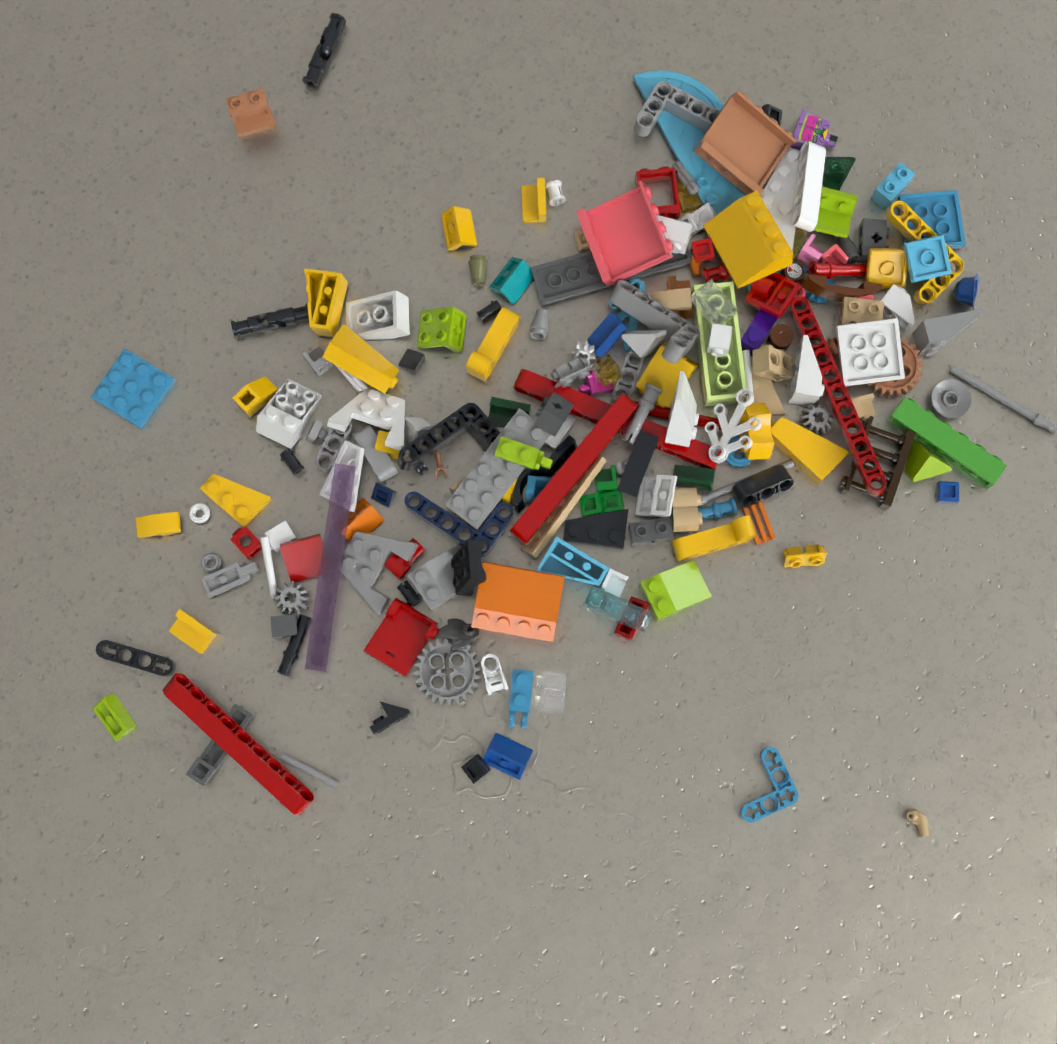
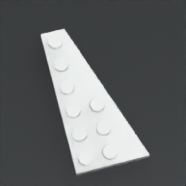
M789 147L767 183L761 198L791 250H793L796 227L791 224L800 151Z

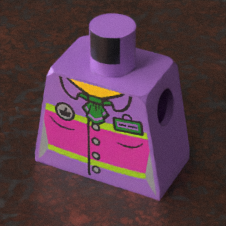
M802 109L793 135L797 142L790 147L800 151L805 141H810L822 147L826 145L834 148L838 136L828 133L831 124L829 121Z

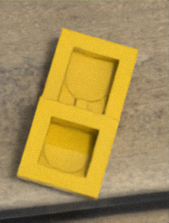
M179 512L137 517V538L142 539L156 535L166 536L180 533Z

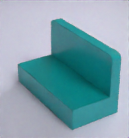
M511 257L489 288L495 293L503 294L511 304H515L533 280L531 268L523 259Z

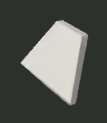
M632 330L622 334V339L640 358L657 352L659 347L664 344L666 338V330Z

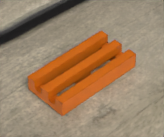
M762 501L750 507H742L744 516L750 515L748 510H752L762 539H759L755 530L756 536L753 538L755 545L776 538ZM756 507H758L760 511L761 517L763 519V522L769 535L768 537L766 536Z

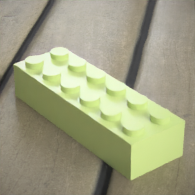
M733 282L694 285L691 298L695 327L700 330V335L697 338L704 407L716 406L717 404H738L736 400L737 392L743 388L747 389L734 284ZM712 323L733 326L729 351L726 356L715 357L711 353L706 352Z

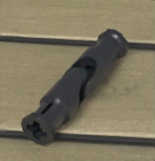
M331 13L330 22L324 28L320 43L317 45L308 65L309 70L302 79L303 83L308 87L318 88L320 76L324 74L332 56V48L340 38L342 26L346 24L345 18L340 14ZM320 57H327V58H326V60L324 61V60H322Z
M306 303L305 306L298 308L289 307L275 312L259 314L238 322L231 321L234 337L238 338L239 335L248 333H261L278 327L295 325L299 321L309 319L308 305ZM264 320L268 321V325H263L261 323Z

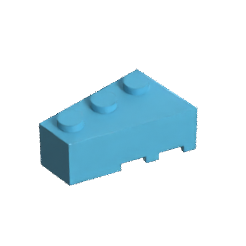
M556 536L536 571L565 576V579L600 586L610 568Z

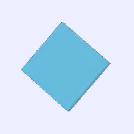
M944 235L903 244L911 283L952 274Z

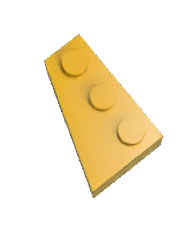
M304 268L307 283L306 292L308 293L309 326L316 335L334 337L337 333L348 281L342 273Z

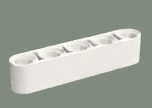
M805 141L799 155L791 224L812 232L818 221L826 148L813 142Z

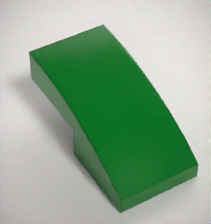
M619 490L582 495L579 499L582 516L625 510L623 495Z

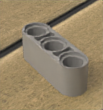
M634 350L629 351L626 355L613 391L612 404L617 400V394L625 393L630 398L632 396L644 361V357L640 358ZM636 358L639 360V363L632 364L629 359ZM630 376L633 381L625 382L623 377Z
M351 421L345 432L330 428L315 458V464L320 472L324 474L330 473L344 440L349 441L354 429ZM337 441L340 443L336 449L330 448L332 442ZM329 459L330 464L328 466L322 467L320 465L322 460Z
M370 424L352 433L358 446L365 449L364 456L380 483L398 474L388 454L375 450L377 435Z

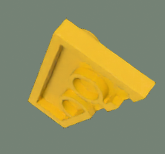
M212 474L199 488L243 527H248L272 500L270 496L216 474Z

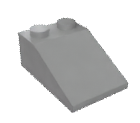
M982 309L923 320L913 332L917 350H920L918 355L926 354V356L937 354L941 348L971 326L983 313Z
M460 544L424 563L407 575L431 612L456 596V590L453 586L454 568L451 566V560L461 548Z

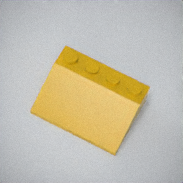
M758 191L739 198L703 225L738 289L792 265L793 251Z

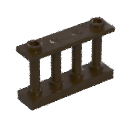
M869 416L866 421H862L867 436L870 433L895 442L899 446L898 452L894 454L872 446L877 457L891 462L890 464H893L891 471H883L887 484L884 493L876 497L878 501H881L879 508L887 510L892 506L916 432L908 430L900 436L871 426L874 417ZM858 445L856 447V450L859 452L866 450L865 447L861 445ZM853 459L847 476L844 475L841 480L840 487H842L840 494L845 495L849 488L870 495L864 484L853 481L855 471L858 470ZM866 464L863 465V467L866 470H872L874 468Z

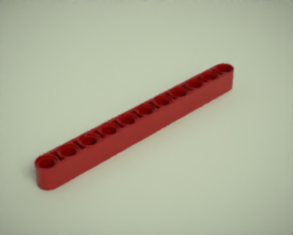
M802 296L795 297L791 302L792 319L801 339L803 335H808L810 341L817 340L819 342L818 345L811 344L816 360L820 357L827 359L823 363L817 360L822 375V384H824V393L868 494L874 497L880 496L884 493L887 483L884 473L809 301ZM797 306L804 307V310L798 311L795 308ZM804 323H809L812 326L810 328H805L802 325ZM833 375L835 378L833 380H827L825 376ZM834 392H839L843 396L840 398H836L832 394ZM848 410L850 414L844 416L840 413V411ZM853 427L856 428L858 432L852 434L848 432L847 429ZM861 445L864 446L866 450L863 452H859L855 449V447ZM869 463L873 465L874 468L872 470H866L863 467V465ZM879 482L882 487L878 489L873 488L871 483Z
M526 369L520 370L513 389L541 402L546 397L550 398L554 392L574 404L570 414L597 424L612 406L607 402L568 386L554 388L557 383L556 381ZM634 414L620 429L618 434L624 436L626 430L628 429L633 419ZM645 419L640 430L659 437L655 449L700 468L716 469L718 463L713 462L709 458V448L711 445L696 439H691L689 447L666 443L667 427ZM719 451L717 456H720L722 451Z

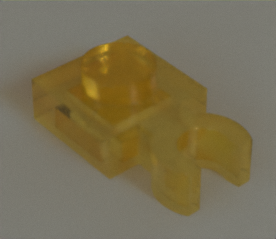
M677 181L681 212L685 213L699 209L701 202L697 192L691 195L687 191L686 186H681L679 181Z
M609 354L606 355L607 360L605 362H601L600 359L597 360V364L600 367L597 371L605 387L622 377L619 366Z

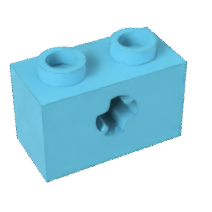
M900 162L876 188L870 199L886 211L887 207L910 184L915 173Z

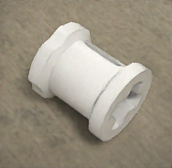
M559 180L550 181L545 184V189L548 191L550 198L548 201L550 206H558L566 201L561 190L562 182Z

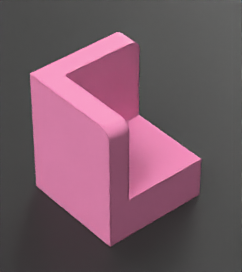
M813 233L796 258L806 266H809L812 261L818 262L821 255L824 254L823 249L812 243L816 236Z

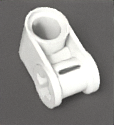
M493 654L485 655L481 660V667L488 695H492V692L502 689L505 691L509 690L498 657ZM493 658L496 661V667L490 670L484 666L486 659ZM501 682L500 684L491 686V684Z

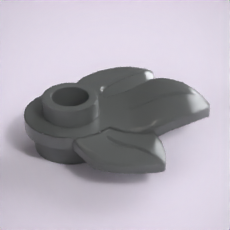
M457 618L448 619V625L443 626L438 631V635L452 639L451 650L464 649L479 636L478 628L471 627L472 624H467Z

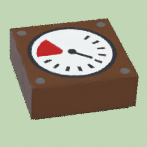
M793 261L792 265L782 269L783 276L794 282H801L805 278L802 261Z

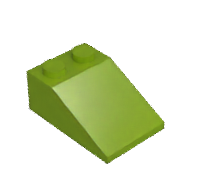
M694 560L659 573L639 584L646 602L650 603L648 607L656 622L712 597Z

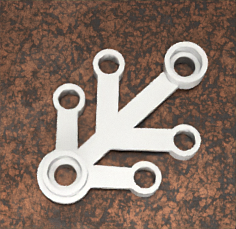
M746 388L739 390L736 394L738 405L729 423L726 416L728 412L727 407L723 404H717L714 407V413L718 416L723 432L720 441L717 436L718 425L714 422H708L705 425V431L709 434L712 444L709 448V458L715 463L724 462L728 454L740 448L749 449L753 441L746 435L741 436L738 441L728 443L732 437L751 429L757 431L762 426L761 421L756 417H752L747 422L738 425L746 407L754 401L753 393ZM749 396L748 400L744 402L745 397ZM720 408H723V411L721 413H718V410ZM757 421V425L752 427L753 422ZM714 426V429L709 431L710 427ZM748 439V443L743 445L744 440ZM722 451L721 455L717 456V453Z

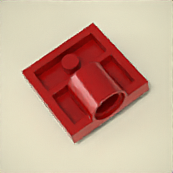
M772 273L752 283L745 302L780 319L799 291L800 284L780 274Z

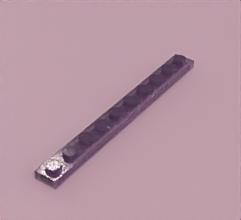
M335 463L305 669L325 672L327 669L356 466Z

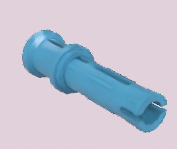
M732 497L728 501L720 503L715 501L711 503V506L698 508V512H702V520L711 518L718 520L722 516L737 515V508Z

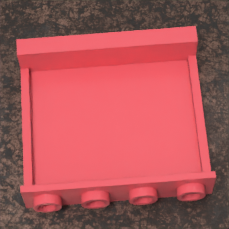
M642 181L638 182L639 187L588 211L584 208L576 211L602 281L607 286H611L619 280H624L673 257L671 250H674L669 238H665L664 233L667 230L663 221L659 222L657 217L660 214L658 207L655 203L652 204L650 199L653 196L649 186H645Z

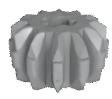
M817 402L815 407L813 404H809L807 406L808 409L804 408L801 411L803 415L799 417V420L804 422L801 424V427H807V430L824 436L826 431L832 429L830 424H833L834 419L830 416L833 414V411L827 412V405L821 408L820 402ZM815 417L819 418L818 423L814 421Z
M294 581L290 582V587L283 583L284 590L282 591L280 588L276 590L280 593V596H274V599L279 601L275 605L276 608H282V614L288 611V614L291 615L294 614L295 610L300 615V607L307 609L303 602L310 601V598L305 596L308 590H302L303 585L299 583L296 586ZM290 595L296 597L294 598L295 602L291 603L290 601H287V599H290Z

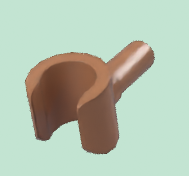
M436 452L437 470L435 471V476L438 479L437 473L442 470L445 472L446 478L447 472L443 468L441 453Z

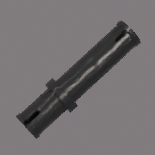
M302 614L299 615L297 635L291 636L286 650L283 651L282 654L284 656L277 673L290 677L293 665L299 658L298 653L312 618Z

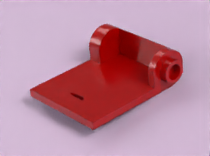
M395 598L386 612V617L363 652L406 677L417 660V656L421 654L422 649L430 638L434 639L440 630L437 627L439 623L400 599Z

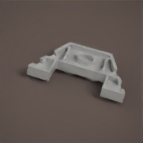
M356 531L337 568L372 609L380 615L383 613L390 598L374 589L373 585L391 552L406 561H410L418 544Z

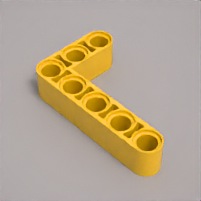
M896 201L887 207L885 212L886 218L910 242L921 240L922 235H925L927 238L938 236L905 202ZM894 207L900 210V216L894 214ZM908 221H911L914 224L913 230L908 228ZM947 244L949 262L955 265V272L952 271L950 275L939 277L942 280L941 286L936 284L935 278L925 280L913 295L914 301L918 305H926L934 301L964 269L963 260ZM922 291H926V292H927V294H928V299H927V300H925V299L922 298V295H921Z

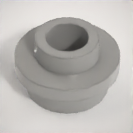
M208 553L201 560L202 569L210 574L219 571L222 565L221 558L215 553ZM211 560L215 561V565L213 567H209L208 565L209 561Z

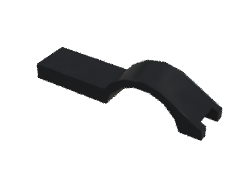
M568 435L549 457V459L553 460L550 469L542 466L538 470L527 468L520 474L516 481L512 505L515 506L514 510L518 514L526 506L523 501V490L527 485L528 475L552 477L577 449V444L573 437Z

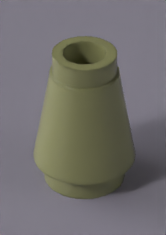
M485 255L470 256V261H468L474 285L485 284L488 262Z

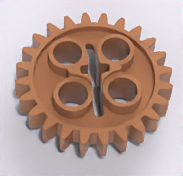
M909 338L904 341L901 340L903 367L907 376H905V379L896 380V382L892 380L868 383L866 387L873 386V393L880 390V396L887 392L888 398L893 393L896 397H899L901 392L905 395L908 393V389L913 390L914 384L917 385L920 380L918 378L923 375L919 370H922L924 367L919 362L923 360V357H917L920 350H913L915 343L908 345Z

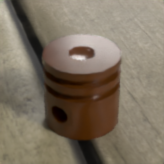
M778 324L771 330L766 344L772 345L776 349H783L786 352L794 339V332L788 325Z

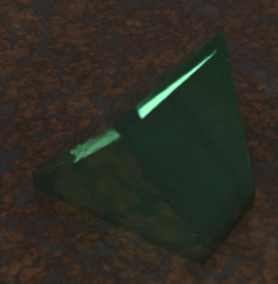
M825 157L823 186L840 191L856 160L855 157Z

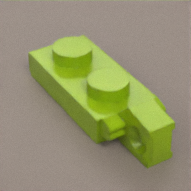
M501 436L494 454L495 457L532 470H538L540 466L550 469L553 462L552 459L543 457L544 452L540 451V449Z

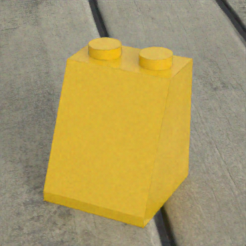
M667 343L659 347L635 385L639 388L638 392L642 395L646 390V383L660 388L663 392L658 395L655 403L663 408L672 406L680 371L685 372L689 381L699 366L697 362L686 355L676 364L666 361L662 357V352Z

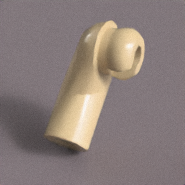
M909 809L906 812V819L918 826L919 837L930 836L926 815L917 809Z

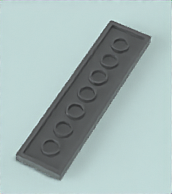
M688 246L685 255L672 253V258L624 279V281L628 282L634 278H642L690 264L692 258ZM591 250L531 267L533 280L542 306L610 287L603 283Z

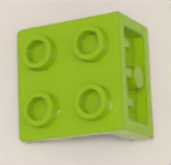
M822 187L818 221L814 231L847 238L851 216L858 195Z
M455 307L422 310L417 348L445 346L455 353L462 352L467 314Z

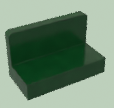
M491 397L488 418L496 427L504 428L519 408L530 416L531 404Z
M675 465L673 476H677L676 486L713 491L715 469Z

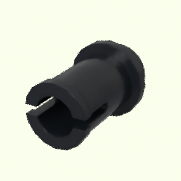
M497 300L494 302L490 301L491 304L476 312L482 323L498 314L502 309Z
M289 448L280 454L281 461L286 463L293 475H296L304 469V466L301 465L294 455L295 452Z
M408 580L403 582L404 585L402 583L399 584L397 589L406 599V604L414 607L421 602L420 594H416Z

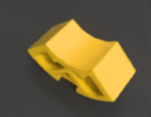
M752 403L746 407L739 425L747 422L752 417H756L761 421L762 426L757 431L751 429L740 434V437L746 435L753 441L749 449H740L745 453L747 460L770 459L775 443L771 434V412L765 403ZM757 421L753 422L752 427L757 425ZM748 439L744 440L743 445L748 443Z

